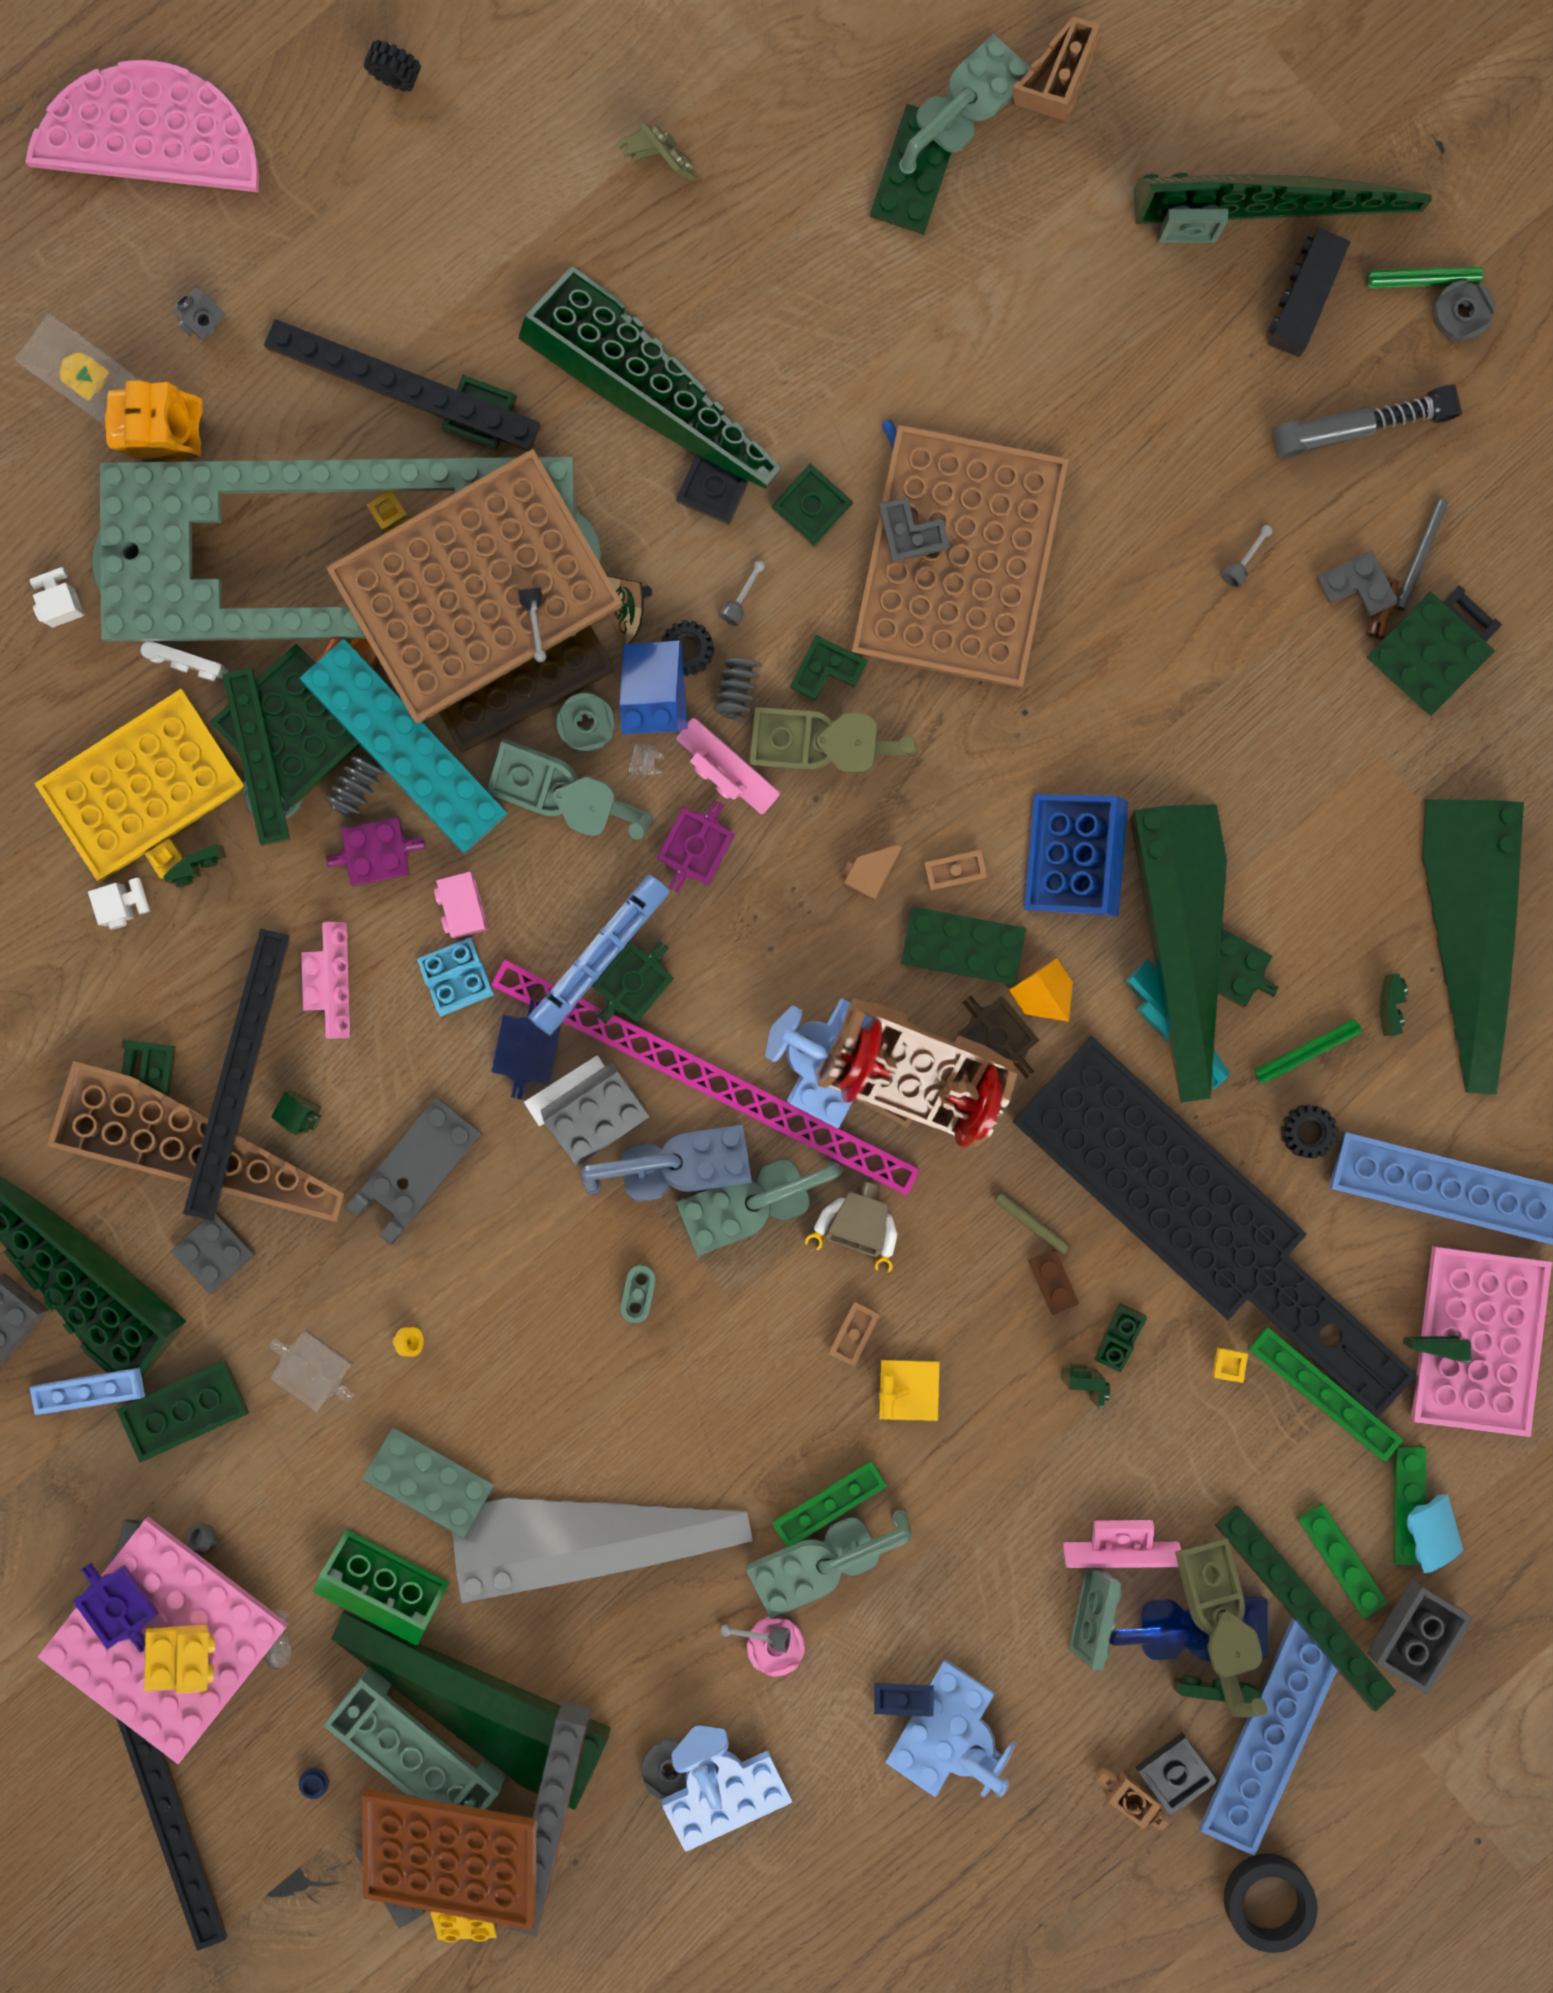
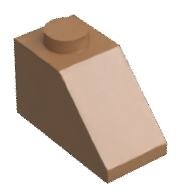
M895 845L859 856L855 863L849 861L841 875L846 879L843 885L874 901L902 847Z

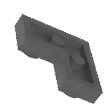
M908 497L879 504L892 563L949 550L950 546L943 519L914 525Z
M1372 550L1317 576V580L1329 604L1355 592H1358L1369 616L1397 604L1398 599Z

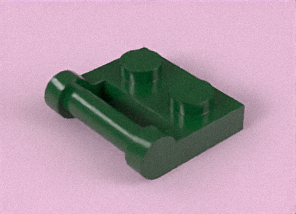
M123 1039L122 1048L125 1050L121 1074L133 1077L136 1051H142L139 1081L169 1097L176 1046Z

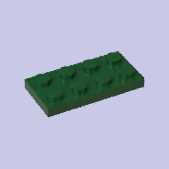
M907 104L870 212V217L925 235L952 152L944 150L932 140L919 152L916 159V169L913 173L904 174L900 170L899 163L904 156L909 141L921 130L916 122V114L919 107Z
M911 907L901 964L1016 985L1026 928Z
M226 1359L116 1409L139 1463L249 1413Z

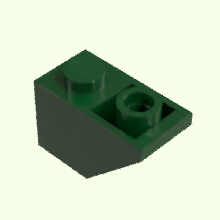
M292 1090L285 1091L271 1118L294 1135L308 1133L309 1130H315L322 1117L319 1114L322 1107Z

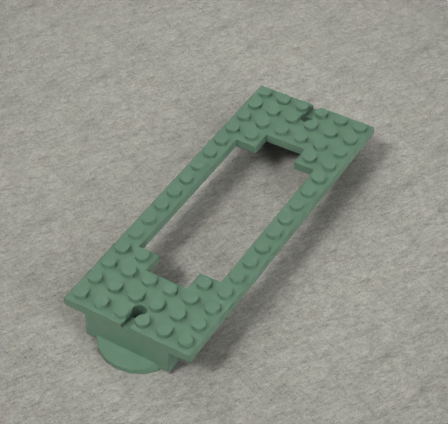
M538 457L601 564L602 556L598 536L590 522L577 510L573 457ZM516 458L100 463V532L94 543L92 567L94 579L101 591V640L104 642L367 639L349 607L222 609V581L219 579H192V523H221V494L455 491L457 493Z

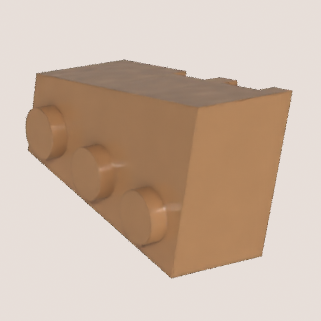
M1072 16L1051 41L1047 51L1039 60L1036 59L1031 65V70L1026 76L1014 85V105L1068 122L1101 43L1100 24Z

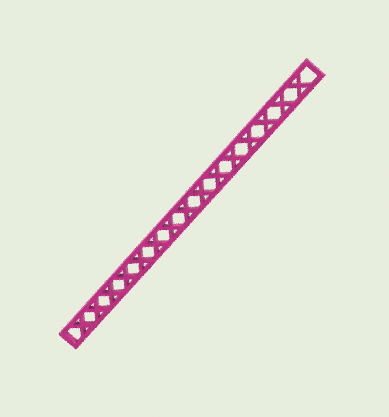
M504 960L491 986L536 1008L542 999L538 1001L531 999L528 987L541 984L547 995L555 985ZM508 968L517 972L520 985L509 988L501 984ZM524 976L533 981L526 983ZM523 989L524 995L517 992V990ZM582 998L577 1003L584 1007L578 1009L577 1005H575L573 1011L562 1021L906 1196L920 1169L826 1123L614 1014L606 1024L602 1022L601 1018V1020L598 1019L599 1024L590 1027L584 1026L579 1013L592 1010L598 1015L602 1008ZM575 1015L576 1021L568 1017ZM614 1023L620 1024L625 1037L617 1040L610 1039L605 1026ZM601 1028L602 1034H600V1033H598V1032H596V1031H594V1030ZM628 1029H630V1030H632V1031H634V1032H636V1033H635V1034H632V1035H629ZM644 1036L647 1038L651 1050L639 1054L634 1050L631 1039ZM626 1041L628 1047H626V1046H624V1045H622V1044H620V1043ZM653 1041L661 1045V1047L655 1048ZM666 1049L673 1051L677 1063L667 1067L661 1065L657 1052ZM652 1054L654 1061L645 1056ZM679 1055L687 1058L688 1060L681 1062ZM692 1062L699 1064L703 1076L693 1080L687 1078L683 1065ZM678 1067L680 1074L671 1069ZM705 1068L713 1071L714 1073L707 1075ZM718 1075L725 1077L729 1089L719 1093L713 1091L709 1078ZM704 1080L706 1087L697 1082ZM731 1081L739 1084L740 1086L733 1088ZM746 1088L752 1092L755 1102L742 1106L738 1104L735 1092ZM731 1094L732 1100L726 1098L724 1095ZM757 1094L760 1095V1096H762V1097H764V1098H766V1099H763V1100H760V1101H759V1100H758V1097H757ZM772 1101L778 1105L781 1115L768 1119L764 1117L760 1105ZM757 1107L758 1113L750 1110V1108ZM783 1107L786 1108V1109H788V1110H790V1111H792V1112H789V1113H786V1114H785V1113H784V1110H783ZM795 1115L802 1116L806 1129L797 1132L790 1130L786 1118ZM782 1120L784 1126H782V1125H780V1124H778V1123H776V1122ZM809 1120L812 1121V1122H814V1123H816V1124H818V1125H815V1126H812V1127H811V1126H810V1123H809ZM821 1128L828 1129L832 1142L823 1145L817 1144L812 1131ZM808 1133L810 1139H808V1138H806V1137H804V1136H802V1135ZM835 1134H837V1135H839V1136H841V1137H843V1138H842V1139H839V1140H836ZM851 1141L855 1143L859 1155L845 1158L841 1155L838 1145ZM834 1146L836 1153L827 1148ZM861 1147H863V1148H865V1149H867V1150H869V1151H868V1152H865V1153H862ZM877 1154L881 1156L884 1168L871 1171L867 1168L864 1158ZM860 1159L862 1166L853 1161ZM887 1160H889V1161H891V1162H893V1163H895V1164H894V1165H891V1166H888ZM901 1167L911 1171L904 1187L893 1181L890 1171ZM886 1173L888 1179L881 1176L880 1174Z

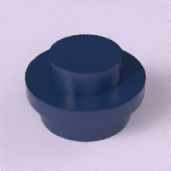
M308 1769L299 1779L300 1792L307 1798H320L328 1789V1777L321 1769Z

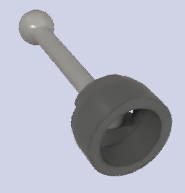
M1265 525L1261 528V535L1240 563H1231L1225 568L1221 577L1227 584L1240 588L1245 582L1248 575L1245 565L1263 540L1272 534L1273 529L1270 525Z
M757 560L754 563V571L737 600L726 602L719 611V617L733 626H738L741 622L744 612L740 604L758 573L765 569V563L762 560Z
M727 1624L720 1628L721 1635L725 1637L731 1634L767 1640L772 1650L787 1653L789 1649L791 1631L788 1628H774L769 1634L732 1629Z

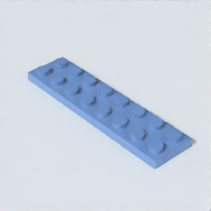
M1342 1132L1329 1185L1330 1189L1553 1245V1184Z
M1293 1617L1259 1691L1261 1693L1260 1699L1265 1701L1268 1711L1264 1716L1247 1718L1199 1825L1202 1833L1255 1856L1337 1672V1669Z

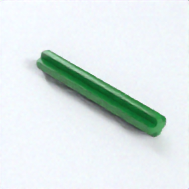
M1481 266L1371 270L1367 274V286L1369 288L1444 286L1461 280L1469 281L1468 283L1479 284L1483 281L1484 274Z
M1350 1020L1255 1069L1254 1075L1260 1084H1264L1361 1034V1026L1357 1020Z

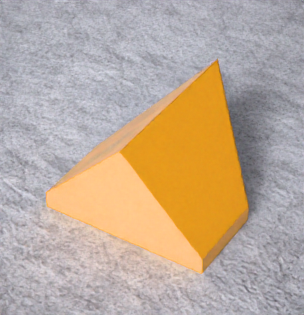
M1057 958L1008 990L1024 1014L1069 1022L1073 981Z

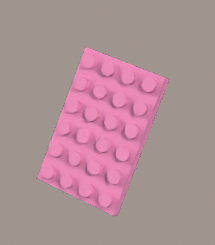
M1432 1246L1421 1336L1460 1335L1471 1341V1363H1463L1419 1351L1411 1414L1413 1422L1531 1437L1552 1262Z

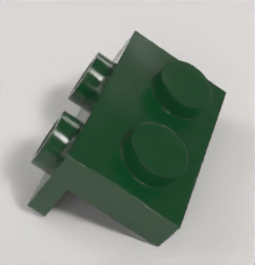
M1070 1364V1368H1062L1061 1380L1069 1389L1090 1390V1400L1097 1408L1104 1409L1105 1401L1110 1399V1384L1106 1383V1379L1098 1370L1088 1369V1366L1084 1364Z

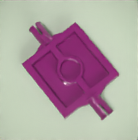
M713 800L706 815L695 813L685 807L682 808L656 858L669 865L676 872L668 886L669 889L673 890L678 881L674 891L679 893L686 878L696 879L709 886L735 836V833L725 829L716 821L724 807L722 803L719 802L718 804V801Z
M398 817L341 828L344 844L342 853L327 855L326 863L328 868L345 864L349 872L350 883L353 887L409 876V851L426 849L424 837L407 840L402 833L401 821Z

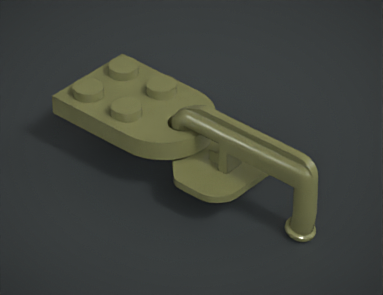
M755 707L750 766L815 771L833 762L842 772L863 773L872 767L875 754L914 757L918 754L919 748L915 740L910 736H904L900 742L876 740L877 724L867 714L845 713L833 723L829 717L820 712Z
M1228 1538L1175 1551L1192 1619L1199 1629L1209 1634L1208 1651L1213 1669L1219 1675L1228 1711L1234 1717L1266 1715L1268 1708L1262 1699L1255 1698L1251 1703H1244L1237 1674L1254 1670L1260 1665L1262 1651L1256 1631L1242 1621L1245 1603Z

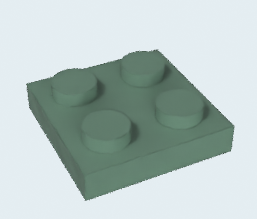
M1185 205L1175 206L1168 210L1160 226L1158 242L1216 243L1228 222V209H1219L1218 206L1214 205L1205 206L1202 209H1190L1189 206Z

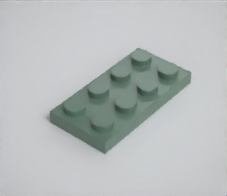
M395 1428L391 1429L362 1478L363 1482L463 1539L494 1487L490 1482Z

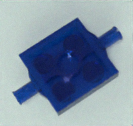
M530 1000L526 1017L518 1018L503 1015L492 1073L506 1075L514 1080L510 1096L512 1098L523 1099L525 1083L535 1081L550 1084L562 1026H558L549 1036L528 1019V1016L540 1001Z

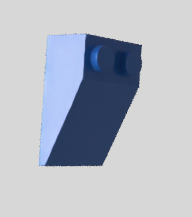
M681 641L624 644L619 704L622 734L676 732L688 729Z

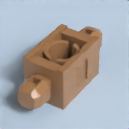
M1102 1768L1096 1778L1105 1789L1104 1793L1111 1805L1143 1830L1148 1823L1158 1830L1165 1829L1169 1819L1166 1813L1160 1809L1161 1804L1154 1793L1123 1769L1120 1770L1118 1775L1108 1768ZM1125 1792L1128 1796L1133 1794L1139 1795L1141 1805L1139 1806L1137 1802L1127 1803L1124 1795Z

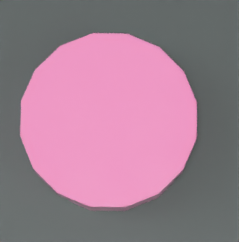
M776 1616L772 1619L766 1617L758 1621L750 1632L769 1634L771 1630L778 1627L790 1629L791 1639L787 1653L772 1650L767 1640L749 1637L747 1640V1652L752 1665L757 1670L772 1677L785 1676L794 1671L805 1652L804 1636L800 1628L792 1620L782 1616Z

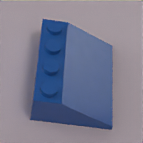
M1034 794L1024 910L1119 917L1128 812L1127 800L1118 796Z

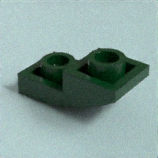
M214 844L188 855L164 875L165 882L175 884L176 887L193 884V878L201 877L198 865H201V868L213 867L219 864L218 860L226 858L224 847Z
M1399 973L1385 975L1382 985L1380 1018L1384 1036H1394L1403 1033L1404 1018L1401 1010L1396 1008V1004L1407 1002L1405 995L1408 994V987L1406 981L1400 977Z
M1120 1303L1102 1338L1094 1358L1095 1361L1121 1373L1134 1350V1342L1147 1320L1146 1315Z

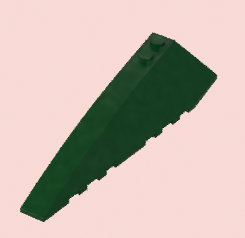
M1217 804L1173 805L1138 809L1133 812L1130 822L1180 1103L1206 1100L1211 1098L1227 867Z
M344 1611L332 1636L333 1641L365 1666H370L390 1682L391 1686L521 1787L539 1794L556 1719L561 1708L560 1705L418 1643L416 1646L349 1612ZM590 1718L569 1808L576 1810L597 1766L611 1727Z

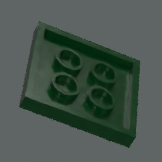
M1429 591L1366 657L1429 716H1432L1495 650L1437 596Z

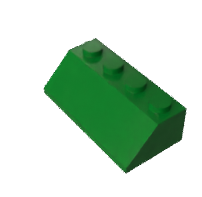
M346 1529L321 1571L313 1593L417 1646L450 1582Z

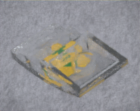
M50 313L46 315L14 359L104 426L108 392L114 389H124L125 382L141 381Z

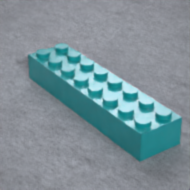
M344 638L300 677L302 684L463 855L469 852L507 817V812L422 722L419 724L414 722L403 701Z

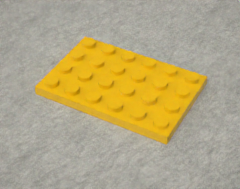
M179 689L34 783L98 882H102L238 794L244 787V782L183 689Z

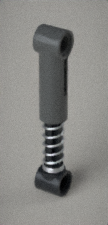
M1455 384L1442 386L1429 391L1426 394L1427 396L1421 400L1414 399L1412 403L1404 401L1402 405L1395 403L1392 407L1386 405L1381 410L1378 408L1372 410L1368 406L1304 422L1290 421L1272 428L1277 456L1279 459L1294 457L1307 450L1375 435L1377 428L1382 427L1385 430L1386 426L1392 425V427H1395L1398 423H1402V425H1405L1407 421L1415 423L1416 419L1420 418L1423 421L1431 419L1433 423L1455 419L1463 414L1457 387Z

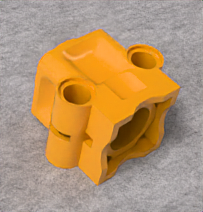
M127 381L125 382L124 389L110 390L107 395V409L105 412L107 445L111 449L137 460L160 458L167 462H186L187 458L201 457L199 422L202 416L203 399L183 392L169 382Z

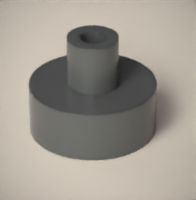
M197 1523L188 1535L187 1546L197 1554L203 1555L209 1548L215 1549L219 1540L217 1537H214L212 1526Z

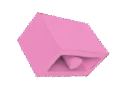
M467 872L436 880L438 888L434 889L437 904L443 905L445 916L441 917V921L446 934L450 933L452 938H459L489 930L474 873Z

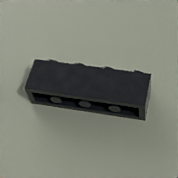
M1321 228L1317 229L1313 237L1307 236L1300 253L1304 254L1301 264L1296 262L1289 277L1293 284L1290 290H1284L1278 306L1282 307L1279 317L1274 316L1268 327L1267 333L1271 334L1268 345L1300 357L1305 351L1351 241Z

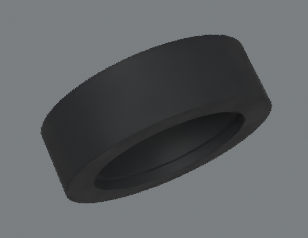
M1258 1854L1245 1859L1231 1872L1224 1888V1906L1227 1916L1238 1936L1254 1949L1268 1953L1288 1951L1301 1944L1311 1933L1315 1925L1318 1912L1315 1892L1302 1870L1291 1860L1283 1856ZM1266 1877L1282 1878L1291 1883L1297 1892V1907L1291 1919L1282 1926L1272 1929L1253 1925L1245 1918L1243 1912V1900L1246 1892L1256 1881Z

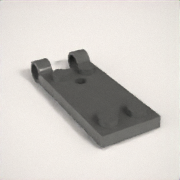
M435 1097L362 1189L351 1199L345 1209L358 1218L370 1202L376 1199L395 1215L380 1234L382 1239L392 1245L482 1133L438 1097ZM405 1178L408 1180L409 1185L406 1189H401L398 1186L399 1179Z

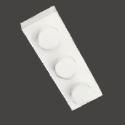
M599 1055L524 1101L538 1126L545 1124L541 1115V1109L605 1067Z

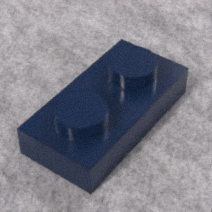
M875 1683L874 1714L934 1716V1685Z

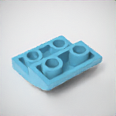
M471 937L417 959L425 984L430 990L440 1017L494 995L487 973Z
M1448 1494L1436 1495L1428 1505L1416 1506L1408 1515V1530L1410 1534L1414 1535L1416 1559L1422 1564L1424 1573H1430L1439 1569L1463 1552Z

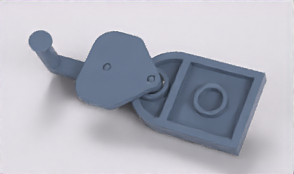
M743 1125L679 1134L671 1138L664 1145L663 1149L654 1144L632 1146L625 1150L621 1161L587 1165L580 1172L585 1191L589 1194H595L600 1190L601 1183L599 1179L624 1176L626 1193L635 1201L659 1199L670 1186L681 1191L691 1192L752 1183Z

